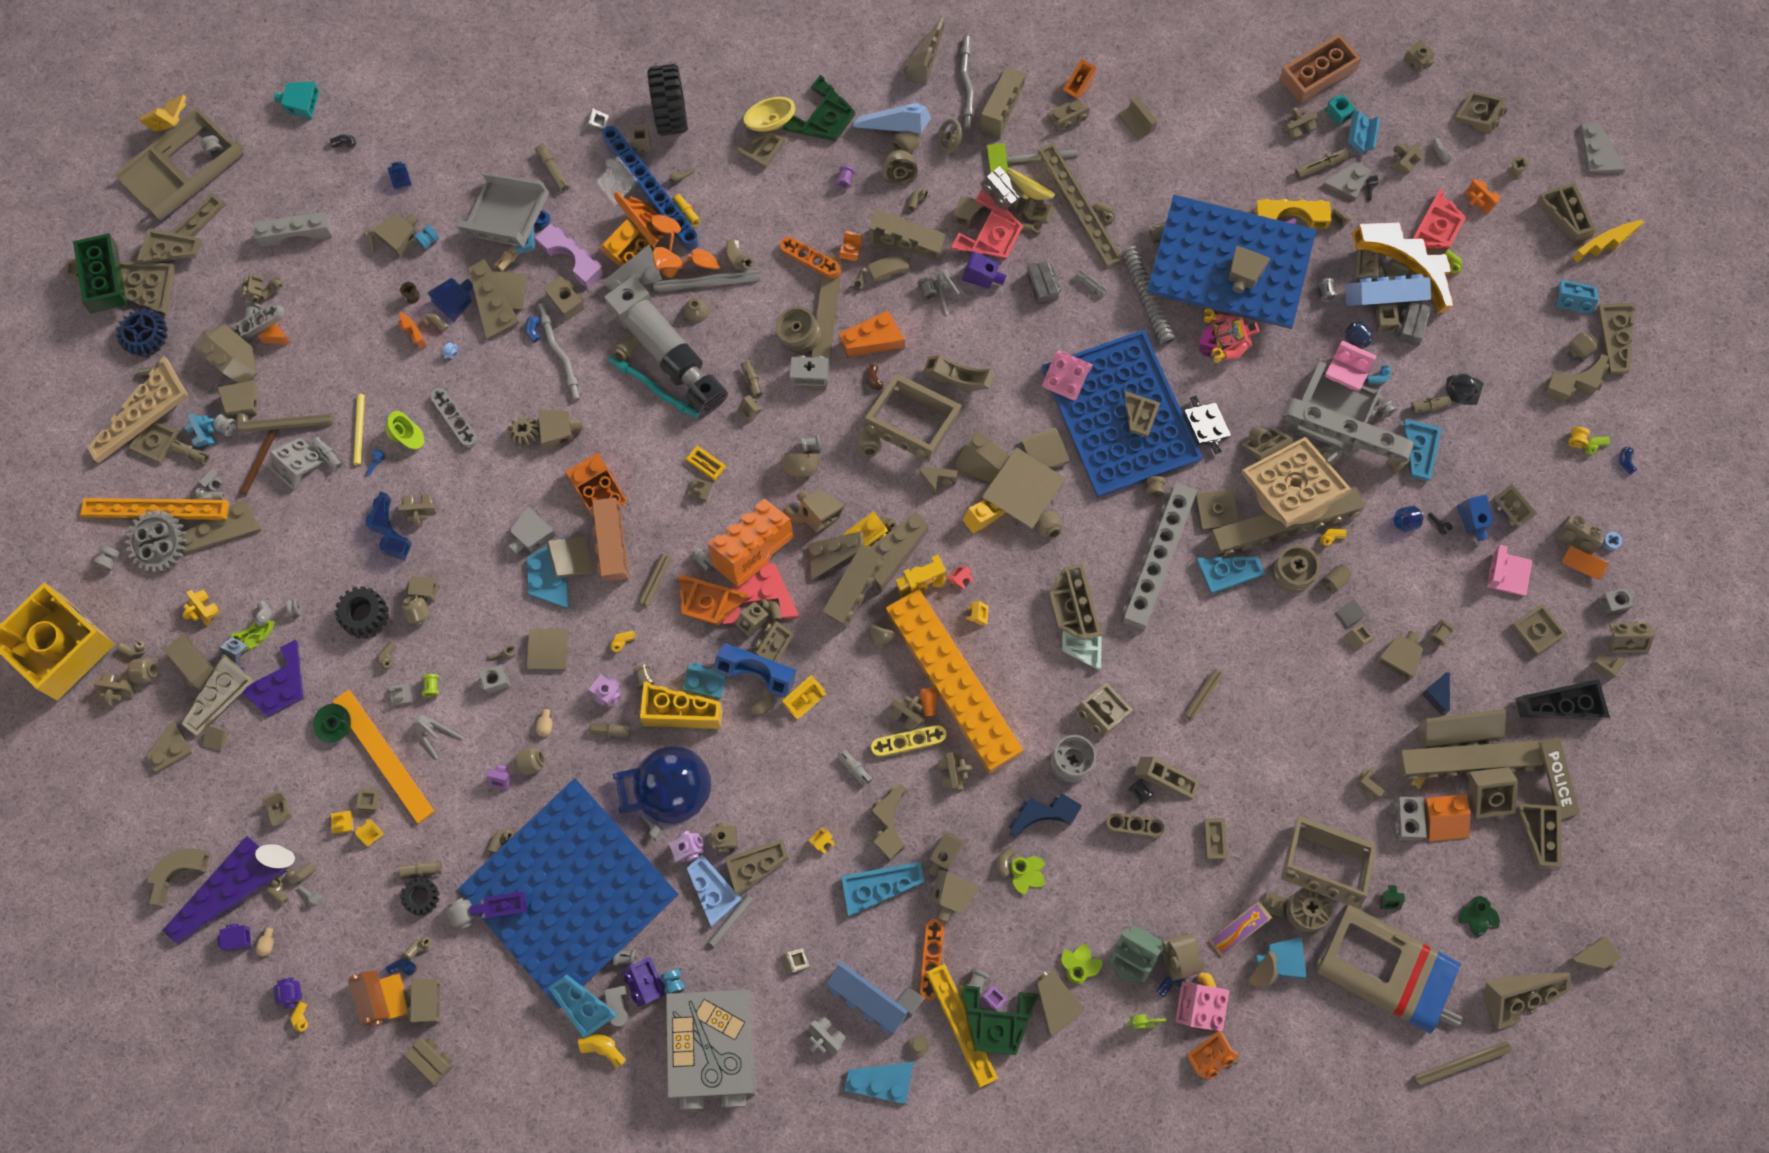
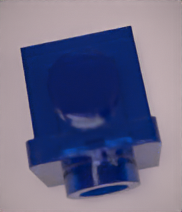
M399 161L392 163V167H388L394 189L412 185L407 164H402Z

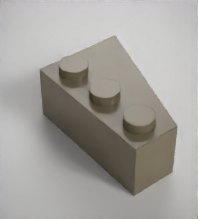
M1575 182L1539 194L1536 203L1573 244L1592 239L1596 228Z
M181 634L164 649L168 655L166 659L174 667L178 666L176 671L183 678L187 677L185 681L191 688L197 687L201 690L214 668L192 642Z
M1518 804L1516 811L1537 870L1558 871L1562 867L1561 806Z

